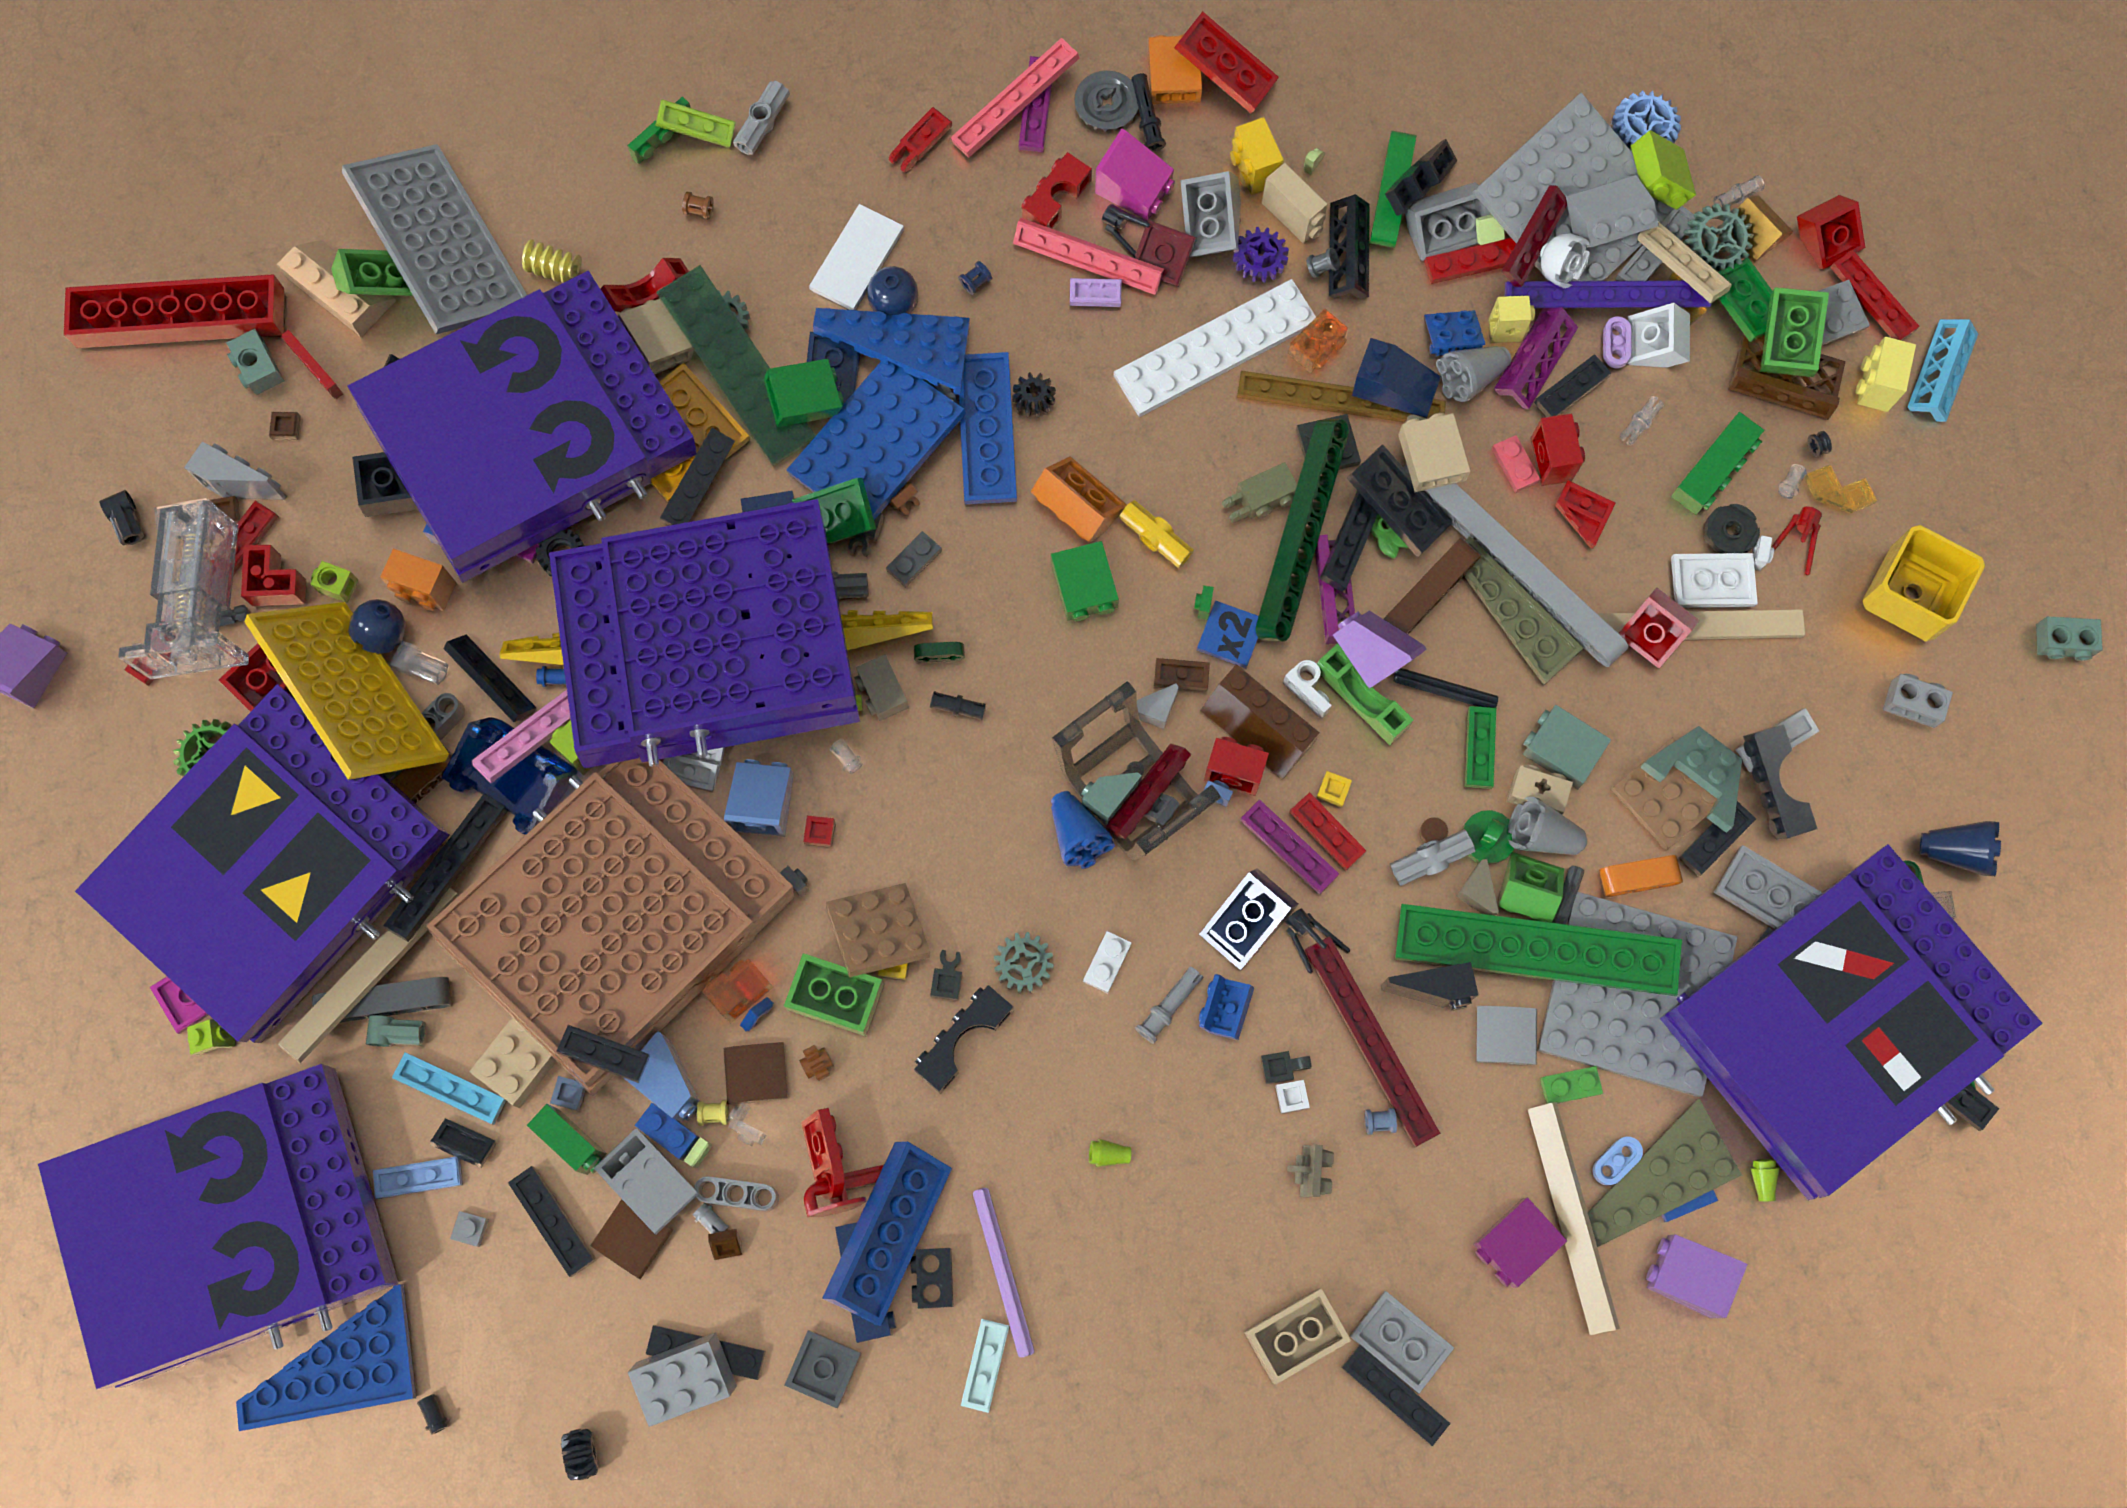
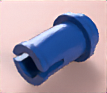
M542 666V669H537L536 671L537 685L546 687L547 685L566 684L564 669H547L546 666Z

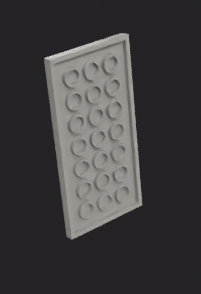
M438 144L342 166V174L436 335L463 328L527 296Z

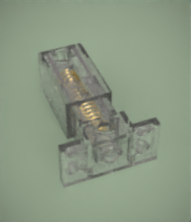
M199 500L196 503L175 504L172 507L160 508L150 595L158 600L155 623L146 624L144 644L134 643L132 646L119 648L118 655L119 659L149 679L248 665L249 654L219 633L221 611L230 610L238 524L209 500Z

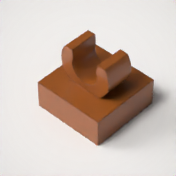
M906 483L897 495L890 500L889 505L899 509L902 514L908 515L909 511L905 507L908 501H911L914 506L920 505L919 500L913 496L918 491L911 483Z

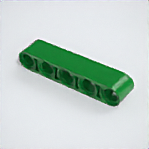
M1391 131L1370 244L1395 248L1402 214L1398 216L1395 214L1385 193L1411 167L1417 135Z

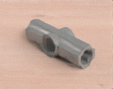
M770 81L758 102L750 106L749 116L733 141L734 146L742 153L753 155L765 134L773 130L774 120L790 95L789 90L782 83Z
M1463 829L1440 841L1432 840L1422 844L1416 849V852L1390 863V866L1399 885L1402 886L1426 874L1433 875L1449 867V863L1475 852V849L1467 831Z

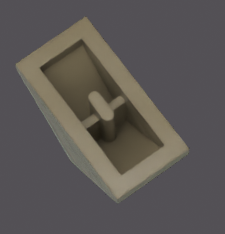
M1484 859L1475 867L1456 897L1481 914L1496 916L1499 910L1488 861Z

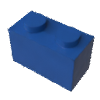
M654 1103L650 1104L634 1125L682 1161H684L700 1138L682 1123L671 1118Z

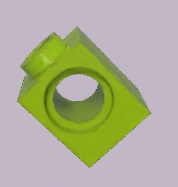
M321 561L319 567L312 573L310 585L321 594L348 603L358 583V578L351 571ZM337 577L334 584L328 585L331 578Z

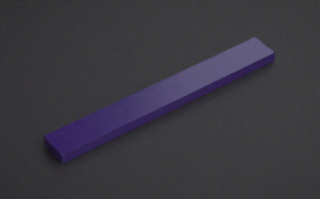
M1525 281L1522 287H1514L1510 282H1505V297L1529 296L1530 305H1533L1534 308H1657L1671 303H1675L1681 308L1711 307V303L1685 281H1569L1567 283L1572 285L1569 288H1562L1551 281Z

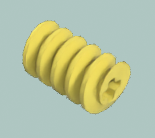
M530 239L526 243L522 256V265L526 272H533L538 276L543 275L544 278H552L553 281H561L562 283L578 275L582 263L580 255H576L572 261L571 252H567L563 257L562 249L558 248L553 254V246L548 245L544 251V244L541 242L535 248L534 240Z

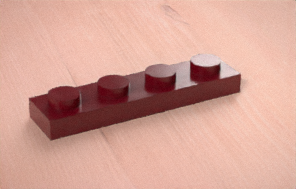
M1549 185L1501 270L1514 287L1523 286L1540 255L1542 247L1547 243L1567 207L1566 196L1556 185Z
M1170 743L1105 828L1111 834L1123 839L1132 834L1138 822L1152 809L1153 803L1169 787L1171 780L1184 768L1186 761L1192 754L1186 748Z

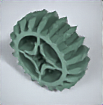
M1717 203L1712 205V208L1710 206L1704 207L1702 212L1698 211L1694 214L1695 219L1688 221L1687 224L1691 229H1686L1683 233L1689 236V239L1684 240L1683 243L1689 245L1693 252L1719 272L1729 266L1734 269L1735 263L1741 265V259L1748 258L1749 254L1746 250L1751 249L1753 245L1747 242V240L1753 238L1754 234L1747 233V229L1752 225L1750 223L1744 224L1743 221L1747 215L1743 214L1738 217L1739 209L1734 208L1730 211L1729 204H1725L1721 208L1720 204ZM1710 219L1724 221L1717 228L1706 225ZM1731 231H1733L1734 239L1731 236ZM1701 238H1702V239L1704 240V242H1705V248H1704L1703 245H1702V240H1701ZM1719 250L1730 253L1726 259H1716L1713 257Z

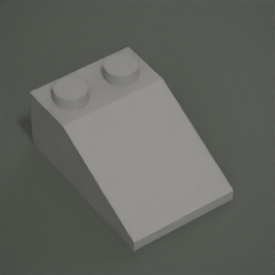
M1227 171L1181 180L1185 233L1197 238L1190 257L1238 249L1241 207L1239 177Z

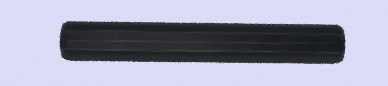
M1403 668L1398 669L1394 674L1393 681L1395 683L1467 704L1487 708H1496L1499 697L1497 695Z

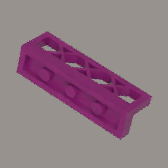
M1562 307L1542 309L1512 358L1511 364L1507 366L1494 388L1499 395L1513 396L1523 409L1531 407L1578 329V326ZM1564 323L1567 330L1563 337H1560V326ZM1553 342V353L1548 357V346ZM1538 362H1541V373L1536 378L1535 367ZM1528 383V394L1525 398L1521 390Z
M1328 534L1319 536L1315 557L1325 644H1336L1338 642L1333 634L1339 631L1338 623L1340 620L1344 621L1347 619L1345 616L1347 612L1349 617L1355 614L1351 579L1346 588V593L1340 592L1319 579L1330 554L1329 548H1333L1336 541L1328 540ZM1337 595H1340L1347 601L1348 607L1343 613L1336 609L1335 598Z

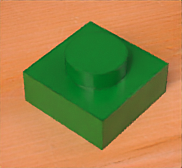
M1203 585L1202 594H1196L1194 609L1199 610L1198 619L1208 620L1214 587Z

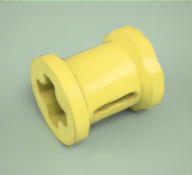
M722 1100L721 1103H704L699 1101L697 1103L698 1126H704L705 1123L720 1122L722 1125H728L729 1108L727 1100Z

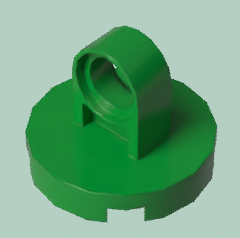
M1493 810L1480 811L1472 815L1463 826V829L1467 831L1475 849V852L1467 856L1477 863L1487 859L1488 865L1504 861L1514 850L1509 844V840L1512 841V834L1508 833L1510 820L1502 813Z

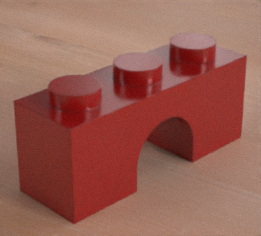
M1068 152L1062 159L1058 158L1047 178L1044 176L1039 181L1032 196L1028 195L1021 205L1022 218L1053 229L1062 218V205L1057 203L1053 197L1059 193H1067L1077 199L1092 181V168Z

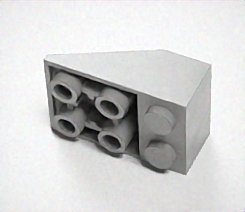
M201 442L184 467L203 487L223 498L236 496L238 499L285 500L286 498L280 490L281 485L271 479L272 475L259 467L257 470L249 467L250 463L237 455L235 458L230 457L224 448L215 443L210 446Z
M637 1128L594 1167L607 1184L654 1234L661 1231L699 1194Z

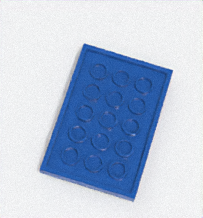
M880 362L847 399L839 414L834 415L786 471L812 492L862 477L873 519L875 520L891 502L890 500L897 495L965 416L966 412L964 408L923 379L903 372V367L891 362L888 365Z

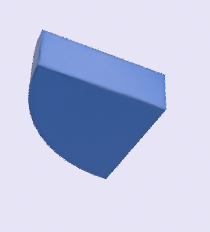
M768 997L760 1001L748 1011L740 1026L746 1032L750 1031L757 1025L756 1022L759 1017L765 1013L767 1014L774 1003Z

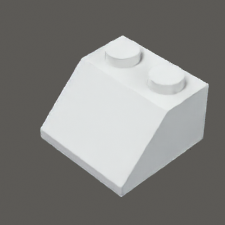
M1671 303L1628 316V322L1631 325V357L1628 361L1629 365L1667 368L1690 361V313L1677 304Z

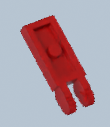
M932 107L900 140L898 146L889 155L888 160L895 164L903 157L905 151H908L910 155L903 161L900 168L904 173H907L915 166L917 160H920L952 127V121Z

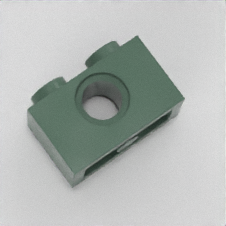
M256 329L226 342L231 351L227 355L235 368L239 367L241 373L238 374V377L245 389L250 387L258 395L285 381L264 339ZM257 360L254 365L250 366L253 361Z

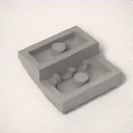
M1477 1006V1062L1537 1065V1009L1508 1006Z

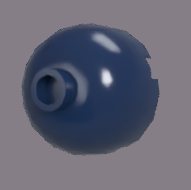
M891 266L878 270L870 278L867 288L869 305L874 312L880 311L887 315L911 314L918 303L917 283L911 273L904 268Z
M380 599L369 600L359 605L351 616L349 624V634L354 643L357 640L363 645L364 650L378 654L393 651L395 646L402 643L405 633V619L402 612L396 605Z

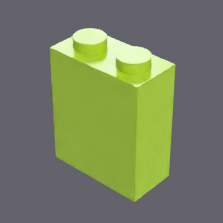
M1651 130L1631 145L1639 179L1652 197L1677 210L1696 195L1683 148Z

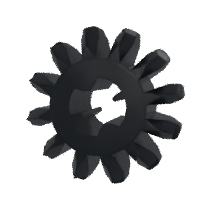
M1029 372L1027 380L1020 376L1018 379L1019 384H1014L1013 386L1015 394L1012 395V401L1017 403L1016 408L1018 412L1025 409L1027 417L1031 415V412H1035L1036 417H1039L1040 410L1048 413L1050 411L1049 405L1055 404L1053 396L1056 394V389L1051 386L1050 378L1043 380L1041 372L1036 378H1033L1032 373Z
M576 1429L563 1434L561 1448L567 1477L570 1480H584L596 1475L598 1461L592 1432L589 1429Z

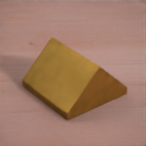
M1760 196L1748 197L1737 208L1739 209L1738 217L1743 214L1747 215L1743 221L1744 224H1752L1747 229V233H1752L1754 236L1748 239L1747 242H1750L1753 246L1746 251L1754 263L1793 233L1792 229ZM1731 231V236L1734 239L1733 231Z

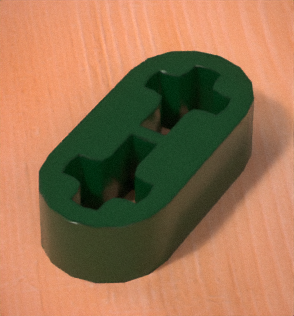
M961 642L921 643L914 646V660L916 662H950L965 658L964 644Z

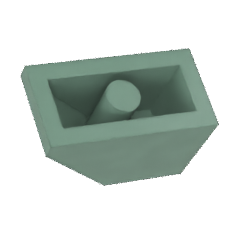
M1136 772L1099 777L1095 783L1090 781L1081 793L1084 796L1082 804L1108 824L1141 782L1142 775Z

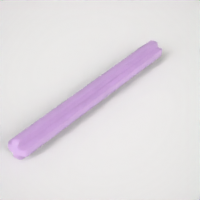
M981 1188L973 1192V1198L1017 1354L1019 1357H1026L1032 1355L1035 1350L990 1191L988 1188Z

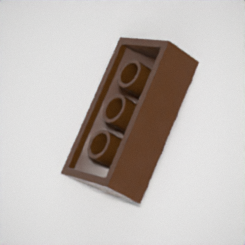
M1237 664L1219 683L1200 710L1201 714L1230 738L1237 740L1238 744L1247 747L1249 744L1262 747L1264 752L1269 753L1265 766L1281 780L1285 778L1311 748L1320 734L1319 731Z

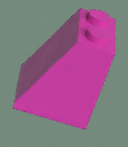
M1121 129L1096 168L1095 194L1148 221L1152 214L1156 215L1160 210L1163 202L1161 199L1165 193L1169 195L1175 184V180H1173L1174 169L1130 133Z

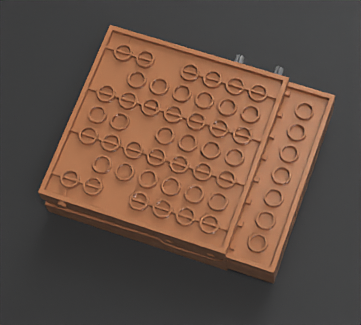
M640 757L638 759L611 763L599 774L596 772L592 774L584 783L576 775L572 776L569 779V783L576 790L548 815L540 808H537L533 812V816L540 823L426 925L430 933L434 935L433 938L437 944L591 1096H594L615 1074L557 1054L556 1051L568 1025L640 1051L657 1031L660 1032L794 899L793 885L660 760H658V766H655L653 761V767L649 766V761L642 763Z

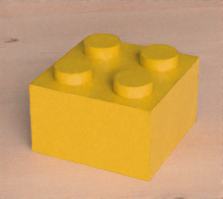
M1262 117L1235 128V135L1232 138L1233 148L1230 151L1233 165H1238L1241 172V183L1244 187H1248L1251 195L1264 191L1266 178L1284 162L1265 118Z

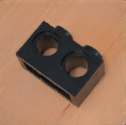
M951 1248L917 1249L916 1256L911 1258V1273L917 1274V1285H912V1303H918V1309L954 1307ZM928 1256H936L939 1260L938 1269L934 1272H927L924 1269V1260ZM929 1285H936L940 1289V1297L934 1302H930L925 1298V1289Z

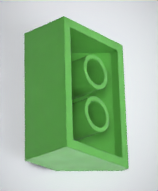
M338 249L331 268L337 290L347 294L413 296L388 251Z

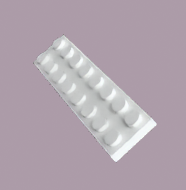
M1291 279L1114 371V377L1138 417H1141L1317 325L1318 319Z

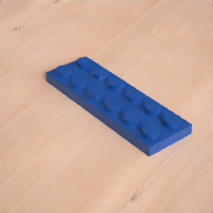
M1009 353L966 354L961 394H959V406L964 408L966 412L965 416L960 420L964 503L967 505L1017 502Z

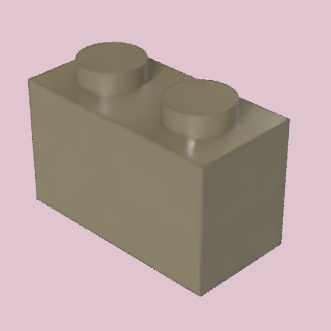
M886 654L856 667L858 676L854 677L860 692L865 690L869 697L865 703L871 716L877 714L879 721L909 708L907 699Z

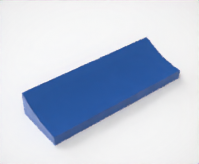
M908 1141L894 1143L822 1299L848 1310L874 1325H882L952 1170L951 1167Z

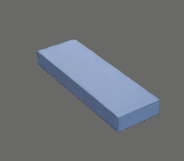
M457 1157L373 1170L375 1199L463 1185L460 1158Z

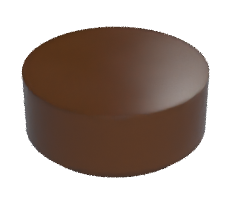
M1429 818L1420 827V837L1424 843L1432 840L1440 841L1448 835L1446 823L1439 818Z

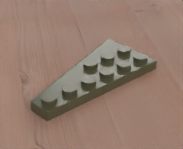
M1697 1099L1663 1136L1648 1149L1641 1160L1588 1211L1597 1247L1742 1175L1700 1099Z

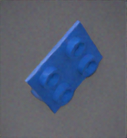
M1475 310L1424 315L1432 342L1429 346L1430 354H1435L1436 357L1448 353L1449 350L1450 352L1455 351V348L1457 350L1483 348V345H1485Z

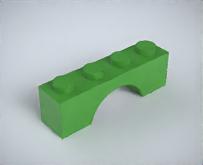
M1338 643L1318 661L1317 665L1321 671L1320 676L1389 745L1394 743L1409 729L1414 719L1396 701L1385 698L1373 687L1369 689Z

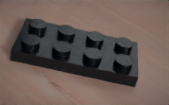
M1383 444L1347 477L1350 483L1417 557L1453 523L1424 490L1414 491L1410 474Z

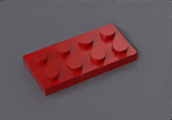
M1203 11L1174 47L1250 113L1256 109L1279 78L1278 75Z

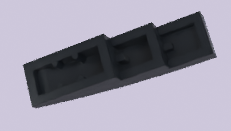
M1447 139L1442 140L1422 156L1385 193L1397 216L1406 213L1414 201L1423 198L1432 186L1441 183L1458 161Z

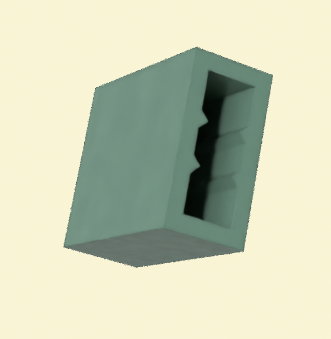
M1555 705L1551 711L1545 709L1537 723L1541 726L1536 733L1531 731L1524 741L1523 745L1527 748L1522 755L1551 773L1565 776L1566 780L1573 782L1572 786L1578 790L1586 781L1611 739Z

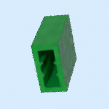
M828 359L767 370L764 376V383L777 427L832 418L834 415L839 414L844 401L842 393L837 391L835 384L837 380L836 372L833 367H830Z
M1102 541L1051 554V565L1067 621L1072 619L1074 621H1082L1091 614L1099 613L1100 615L1112 613L1115 611V608H1118L1119 598Z
M546 1104L527 1124L540 1139L576 1172L586 1175L590 1172L592 1174L595 1173L594 1167L607 1154L561 1110L549 1104Z

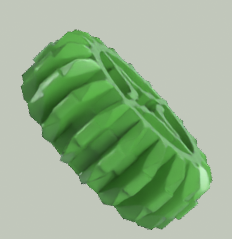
M213 719L212 723L208 720H202L201 727L197 724H192L193 731L191 733L187 730L183 731L186 738L184 741L182 739L177 740L181 748L173 750L175 755L180 756L173 760L174 765L179 766L176 770L177 774L185 776L205 755L209 748L215 744L210 742L208 738L222 737L231 727V724L227 721L221 724V721L218 719Z

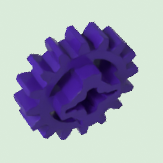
M1256 227L1253 234L1250 230H1246L1245 237L1239 236L1238 249L1233 250L1235 253L1233 255V262H1238L1236 270H1244V278L1251 275L1252 282H1255L1257 277H1261L1262 282L1266 283L1267 276L1275 280L1276 272L1282 274L1284 266L1288 262L1289 248L1284 247L1286 240H1278L1279 233L1277 231L1273 235L1269 234L1270 230L1268 227L1264 232H1261L1260 228Z

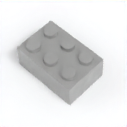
M716 1332L638 1361L628 1371L649 1427L728 1398L737 1387Z

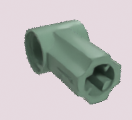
M369 1016L366 1045L390 1047L392 1044L422 1046L425 1040V1022L395 1020V1018L387 1016Z

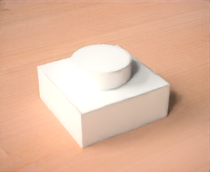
M1761 536L1753 546L1754 570L1760 571L1767 563L1772 561L1774 548L1771 547V537Z
M1304 1080L1275 1086L1281 1114L1310 1108Z

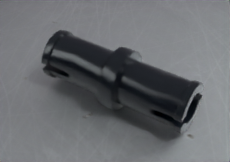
M936 691L933 692L930 708L952 712L953 716L958 717L960 714L979 720L983 719L986 703L963 699L962 695L954 697Z

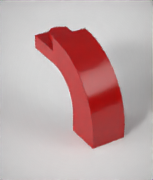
M662 258L656 267L644 278L627 285H603L600 289L613 310L621 313L627 308L633 309L641 306L649 300L665 298L668 303L686 288L693 277L681 258Z

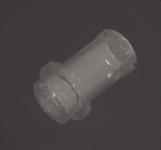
M1793 464L1790 467L1785 480L1778 485V492L1782 497L1792 499L1798 495V487L1807 474L1806 468L1798 464Z
M839 739L830 747V751L842 763L845 772L848 771L850 774H853L861 768V757L853 753L844 739Z

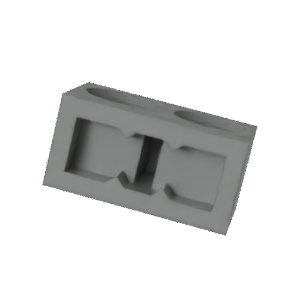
M1900 674L1890 683L1883 710L1935 728L1945 721L1953 692L1946 690L1941 684L1920 681L1915 675ZM1901 689L1908 692L1909 699L1902 695ZM1927 698L1935 703V708L1928 704Z

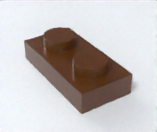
M1156 658L1154 686L1169 687L1177 684L1178 689L1207 691L1210 662Z

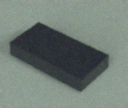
M446 1118L430 1141L431 1146L482 1168L496 1145L495 1140Z

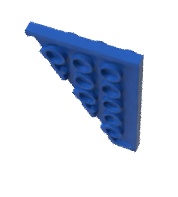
M816 308L813 333L830 338L838 344L845 342L854 346V351L871 358H877L887 365L890 362L903 367V372L928 380L936 386L939 384L952 388L954 394H961L970 318L907 313L887 315L880 311Z
M404 1284L394 1285L383 1296L371 1302L361 1312L356 1313L341 1324L338 1329L323 1340H319L308 1351L300 1354L278 1373L263 1381L252 1392L247 1393L236 1401L239 1431L415 1399L416 1392Z

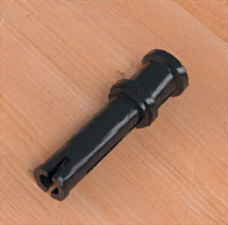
M1144 73L1136 74L1132 77L1131 81L1141 117L1139 129L1144 135V145L1152 152L1158 151L1166 146V140L1162 138L1160 130L1161 120L1155 115L1147 75Z

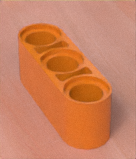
M1677 855L1617 864L1599 869L1605 897L1659 889L1683 883Z

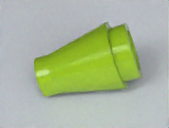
M1102 1139L1091 1141L1089 1163L1096 1164V1167L1123 1163L1129 1164L1131 1161V1147Z
M1773 1159L1753 1160V1167H1750L1758 1194V1201H1776L1775 1194L1780 1167L1776 1166V1161Z

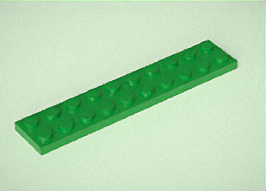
M1401 904L1395 960L1440 966H1452L1471 962L1473 970L1677 996L1682 939Z

